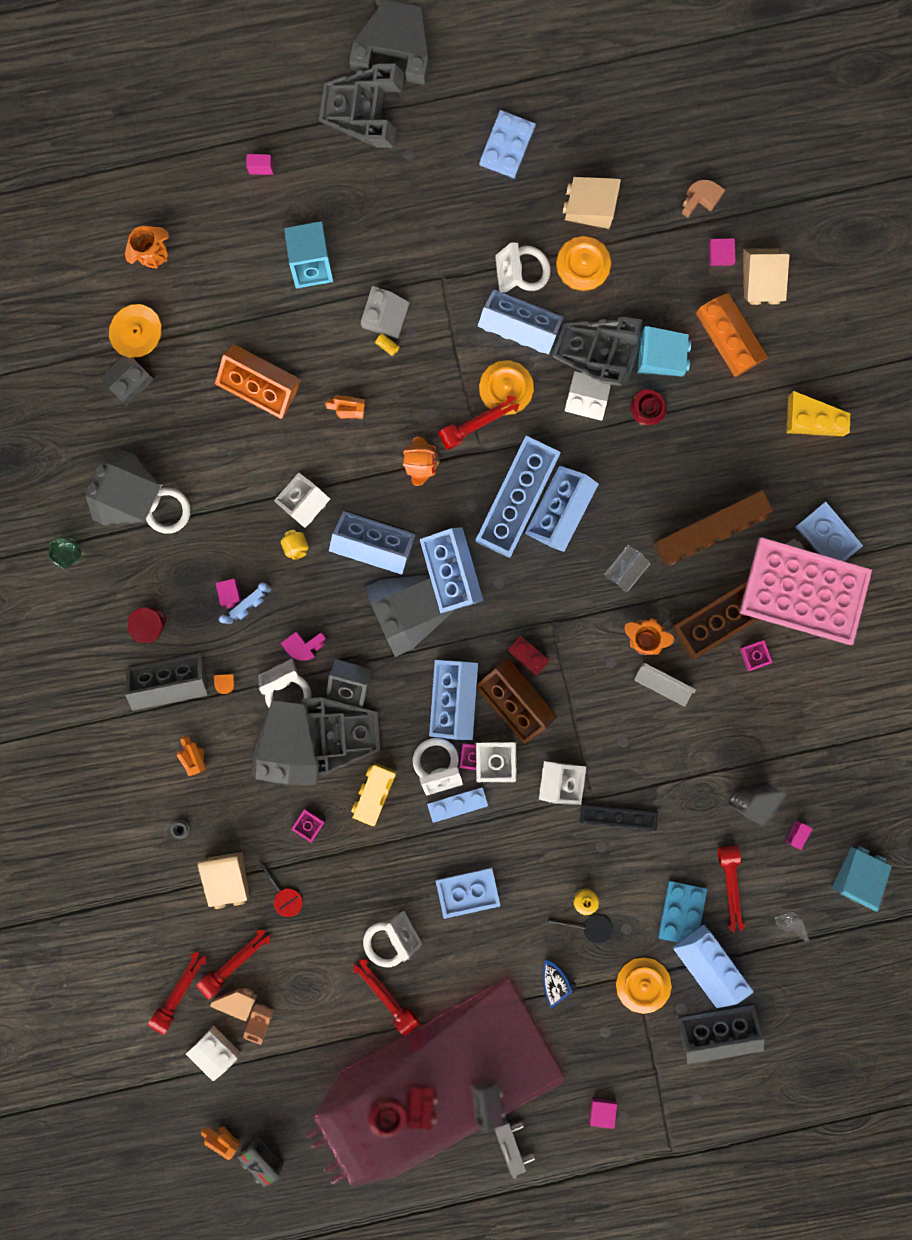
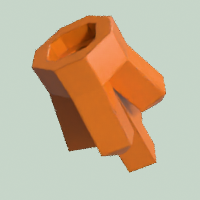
M336 395L333 399H328L325 405L327 409L336 410L340 419H362L365 399L352 398L347 395Z
M183 736L180 742L184 750H180L176 756L185 767L188 776L206 770L207 766L204 761L203 749L197 747L195 742H191L189 736Z
M224 1126L219 1127L217 1133L209 1127L201 1130V1135L205 1137L204 1144L227 1160L233 1157L240 1145V1141L234 1138Z

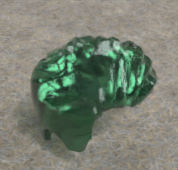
M69 537L55 538L49 543V559L55 566L63 570L78 562L82 555L79 544Z

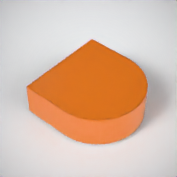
M234 674L215 675V689L221 694L230 693L235 686Z

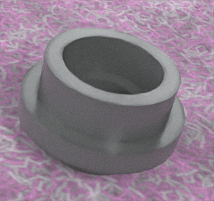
M177 820L172 823L170 832L174 838L183 839L188 836L190 826L184 820ZM178 826H182L184 828V831L182 833L178 832Z

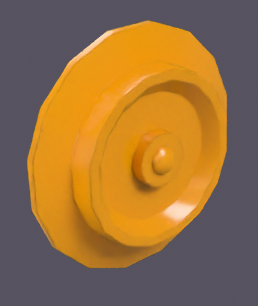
M582 236L573 238L564 244L558 253L556 265L558 274L565 284L572 289L586 291L595 289L603 284L609 275L611 260L609 252L601 242L595 238Z
M142 304L129 305L121 309L113 317L109 326V338L112 347L119 354L128 358H140L149 354L157 346L161 337L162 325L158 315L151 308Z
M510 360L498 361L489 366L482 374L479 383L480 397L489 409L507 401V396L509 395L516 397V400L501 410L519 403L517 411L519 412L531 401L534 391L533 379L528 370L520 363ZM512 410L504 415L515 414L517 412Z
M646 957L636 958L626 963L618 973L616 981L617 995L623 1005L631 1011L642 1014L654 1012L661 1008L668 1000L672 988L670 975L665 967L655 959Z

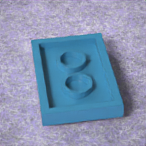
M668 880L658 932L659 939L681 942L700 928L707 888Z

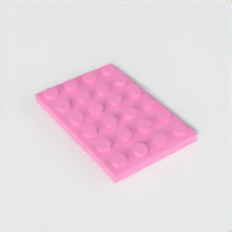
M759 538L739 613L853 645L872 570Z

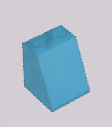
M322 221L284 228L289 264L295 287L302 288L333 282Z
M645 326L640 338L638 373L684 376L690 367V359H687V352L691 350V341L688 340L689 334Z
M860 846L858 849L851 847L832 889L878 911L892 866L886 864L887 860L878 855L875 858L868 855L870 851Z

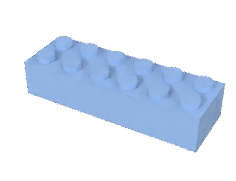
M525 436L476 538L477 543L508 558L511 557L561 452Z

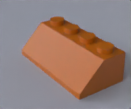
M729 293L711 300L697 310L696 315L734 377L739 376L768 358Z
M233 344L223 354L215 384L282 419L296 395L301 379Z

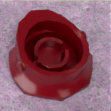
M643 389L634 395L630 405L631 413L634 419L641 425H657L666 415L665 398L661 393L654 390Z
M149 607L134 610L128 617L127 632L136 642L153 643L160 637L165 627L166 619L164 613Z
M381 1098L372 1104L367 1121L373 1133L390 1137L396 1135L406 1121V1110L395 1098Z

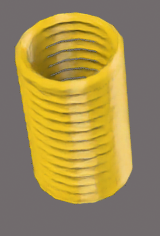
M383 333L375 341L376 344L391 356L399 349V346Z

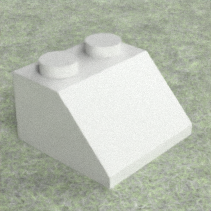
M574 371L565 411L602 420L611 384L602 383L584 373Z
M298 473L274 502L306 528L319 511L325 507L330 498L303 475Z
M516 742L476 743L477 782L517 781Z
M544 761L539 800L581 805L586 766Z
M213 1025L186 1055L214 1081L238 1059L241 1052Z

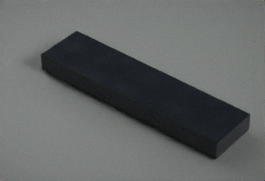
M581 804L579 823L656 831L658 812Z

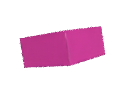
M247 154L246 167L249 174L273 175L274 163L271 155Z
M711 239L709 241V266H733L735 263V239Z
M764 640L739 648L747 671L772 663Z
M463 743L460 768L477 770L476 745Z
M305 808L291 830L312 843L325 821Z
M795 821L785 842L802 850L812 828L799 821Z
M592 1098L590 1126L614 1129L617 1110L616 1101Z

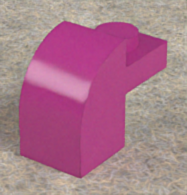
M295 632L283 641L281 645L291 657L306 661L316 657L312 650L318 651L325 645L324 641L327 638L323 633H320L306 643L301 635Z

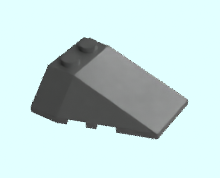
M618 317V320L606 321V319H600V322L588 323V321L565 323L554 349L553 357L602 383L622 386L629 380L639 350L642 320Z
M121 451L100 462L86 493V500L92 520L105 526L112 523L118 525L123 522L139 523L146 521L161 485L146 470V466L139 461L138 456Z
M430 575L381 579L364 587L395 657L416 647L456 610L440 613Z
M320 697L301 699L300 704H305L307 707L311 729H309L311 741H314V756L319 764L318 776L332 773V771L380 751L378 712Z
M271 701L252 755L251 775L255 779L287 785L318 784L319 764L314 756L313 747L315 745L310 737L309 729H311L305 704Z

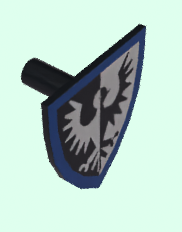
M547 959L544 960V991L549 1006L553 1009L574 993L573 989L576 988V983L574 981L569 982L566 974L554 962Z

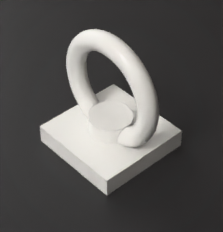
M510 243L496 255L500 293H507L516 285L528 291L539 290L549 280V261L535 247L522 246L518 248V243ZM531 254L539 259L543 268V274L539 281L528 283L522 280L521 255Z
M160 488L146 520L158 532L174 533L179 531L189 520V501L177 489ZM171 495L177 498L183 508L180 520L170 526L159 524L152 515L161 496Z
M293 658L258 675L259 689L263 695L265 694L268 707H270L273 700L274 689L280 690L289 685L290 681L300 685L304 693L303 699L311 698V689L308 683L298 676Z
M431 738L425 740L416 748L413 755V767L418 776L421 777L420 782L426 796L463 785L457 768L458 753L449 741L442 738ZM438 745L448 750L451 757L448 769H436L430 774L425 772L420 763L422 753L431 746Z
M405 911L398 913L389 923L379 922L373 924L368 928L363 939L364 950L369 959L382 967H393L401 961L409 959L423 945ZM379 930L387 931L392 944L398 951L394 958L383 959L375 954L371 946V938L375 932Z

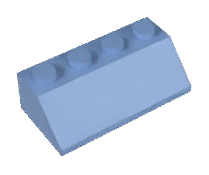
M493 289L484 306L478 327L483 328L485 331L499 334L503 338L514 340L521 345L532 347L541 353L549 354L564 317Z
M559 466L525 534L564 552L599 484L586 474Z
M343 511L332 534L329 551L402 574L416 534Z
M463 527L451 528L420 539L440 613L482 602L483 597Z
M435 660L429 736L455 740H473L478 663Z
M704 925L673 947L716 1008L738 1004L753 993L752 989Z

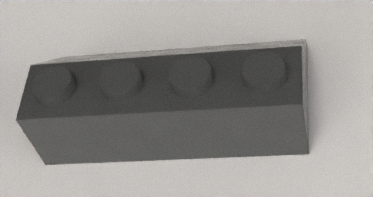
M202 653L126 668L125 695L132 711L207 696L208 682Z
M768 785L739 789L738 792L735 791L729 800L731 802L729 806L746 818L764 827L787 793Z
M754 1005L678 1018L687 1064L764 1051V1036Z

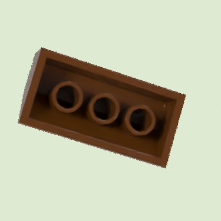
M508 658L476 685L478 691L523 744H526L545 730L558 717Z

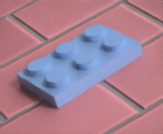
M500 110L480 160V165L515 179L534 131L535 123Z
M824 502L795 526L817 554L844 562L863 546L827 502Z
M492 867L436 880L444 919L500 906Z

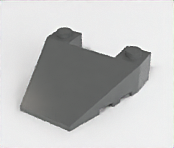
M384 0L353 42L349 60L351 70L366 71L371 69L374 53L408 59L406 81L425 85L429 66L421 7Z
M376 64L372 66V69L360 70L355 75L343 76L324 83L319 115L320 122L376 148H394L396 128L388 120H381L384 92H402L404 73L396 64Z

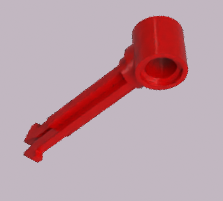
M509 395L507 396V401L458 426L452 424L439 431L437 434L446 450L458 446L463 442L462 438L466 437V435L512 410L517 412L519 403L501 410L516 400V397Z
M738 845L718 847L719 864L724 868L731 923L727 924L732 932H735L736 914L737 925L741 932L746 925L745 922L742 923L736 871L737 866L741 864L740 850Z
M257 930L256 933L258 935L218 971L214 973L209 972L195 985L208 1000L223 987L222 983L264 943L267 945L270 943L269 935L254 946L266 930Z
M199 952L191 954L190 957L193 959L165 1005L155 1011L147 1025L162 1035H165L174 1020V1011L202 964L206 965L207 963L206 956L204 955L192 970L198 959Z
M360 959L359 962L366 973L356 964H354L353 972L355 974L358 972L393 1014L395 1027L403 1036H406L420 1024L419 1019L409 1008L405 1010L403 1006H400L366 965L368 961Z

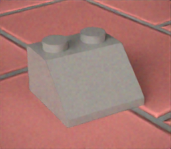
M372 286L361 319V326L364 329L380 334L383 333L398 339L410 303L390 291Z

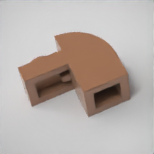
M710 180L695 182L687 192L689 196L682 205L685 207L682 214L688 218L698 203L712 211L725 192V189Z
M255 1004L243 1038L261 1045L274 1010L265 1005Z

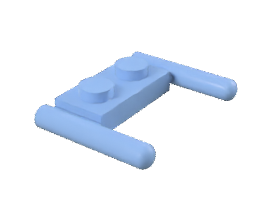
M263 582L260 583L256 591L229 612L230 616L221 615L219 618L220 622L232 624L233 619H243L248 615V609L252 606L257 607L264 601V592H270L271 586Z

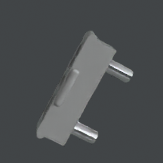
M504 1120L503 1125L494 1130L509 1172L513 1178H516L517 1175L526 1172L524 1164L534 1161L535 1157L533 1154H529L521 1158L512 1132L522 1129L524 1127L523 1123L520 1121L509 1125L508 1121Z

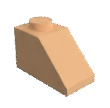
M239 988L215 998L210 1007L247 1021L258 995H255L251 989Z

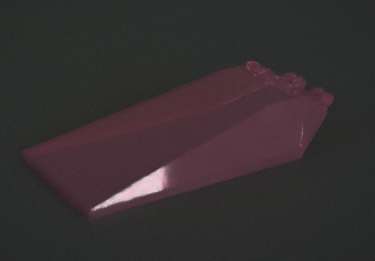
M507 978L341 1071L313 1116L318 1126L308 1131L305 1135L309 1139L320 1131L322 1132L324 1137L313 1142L311 1146L315 1150L326 1142L328 1143L336 1161L328 1165L324 1169L327 1174L331 1173L339 1166L342 1169V1172L333 1176L330 1180L333 1185L346 1177L351 1187L397 1177L480 1130L476 1125L472 1084L494 1080L498 1086L500 1085L502 1089L500 1103L501 1106H504L505 1115L562 1084L565 1082V1078L513 984ZM409 1084L431 1085L435 1088V1091L438 1093L437 1103L433 1105V1112H436V1123L432 1124V1130L408 1129L405 1121L403 1127L396 1135L386 1137L373 1133L367 1118L370 1108L375 1101L385 1097L395 1098L404 1106L407 1114Z

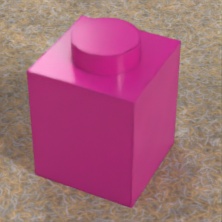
M236 579L216 583L221 606H226L227 609H230L242 602Z

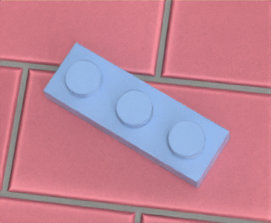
M483 787L427 804L433 823L488 806Z

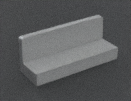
M646 663L641 664L633 679L684 707L692 693L696 691V689Z

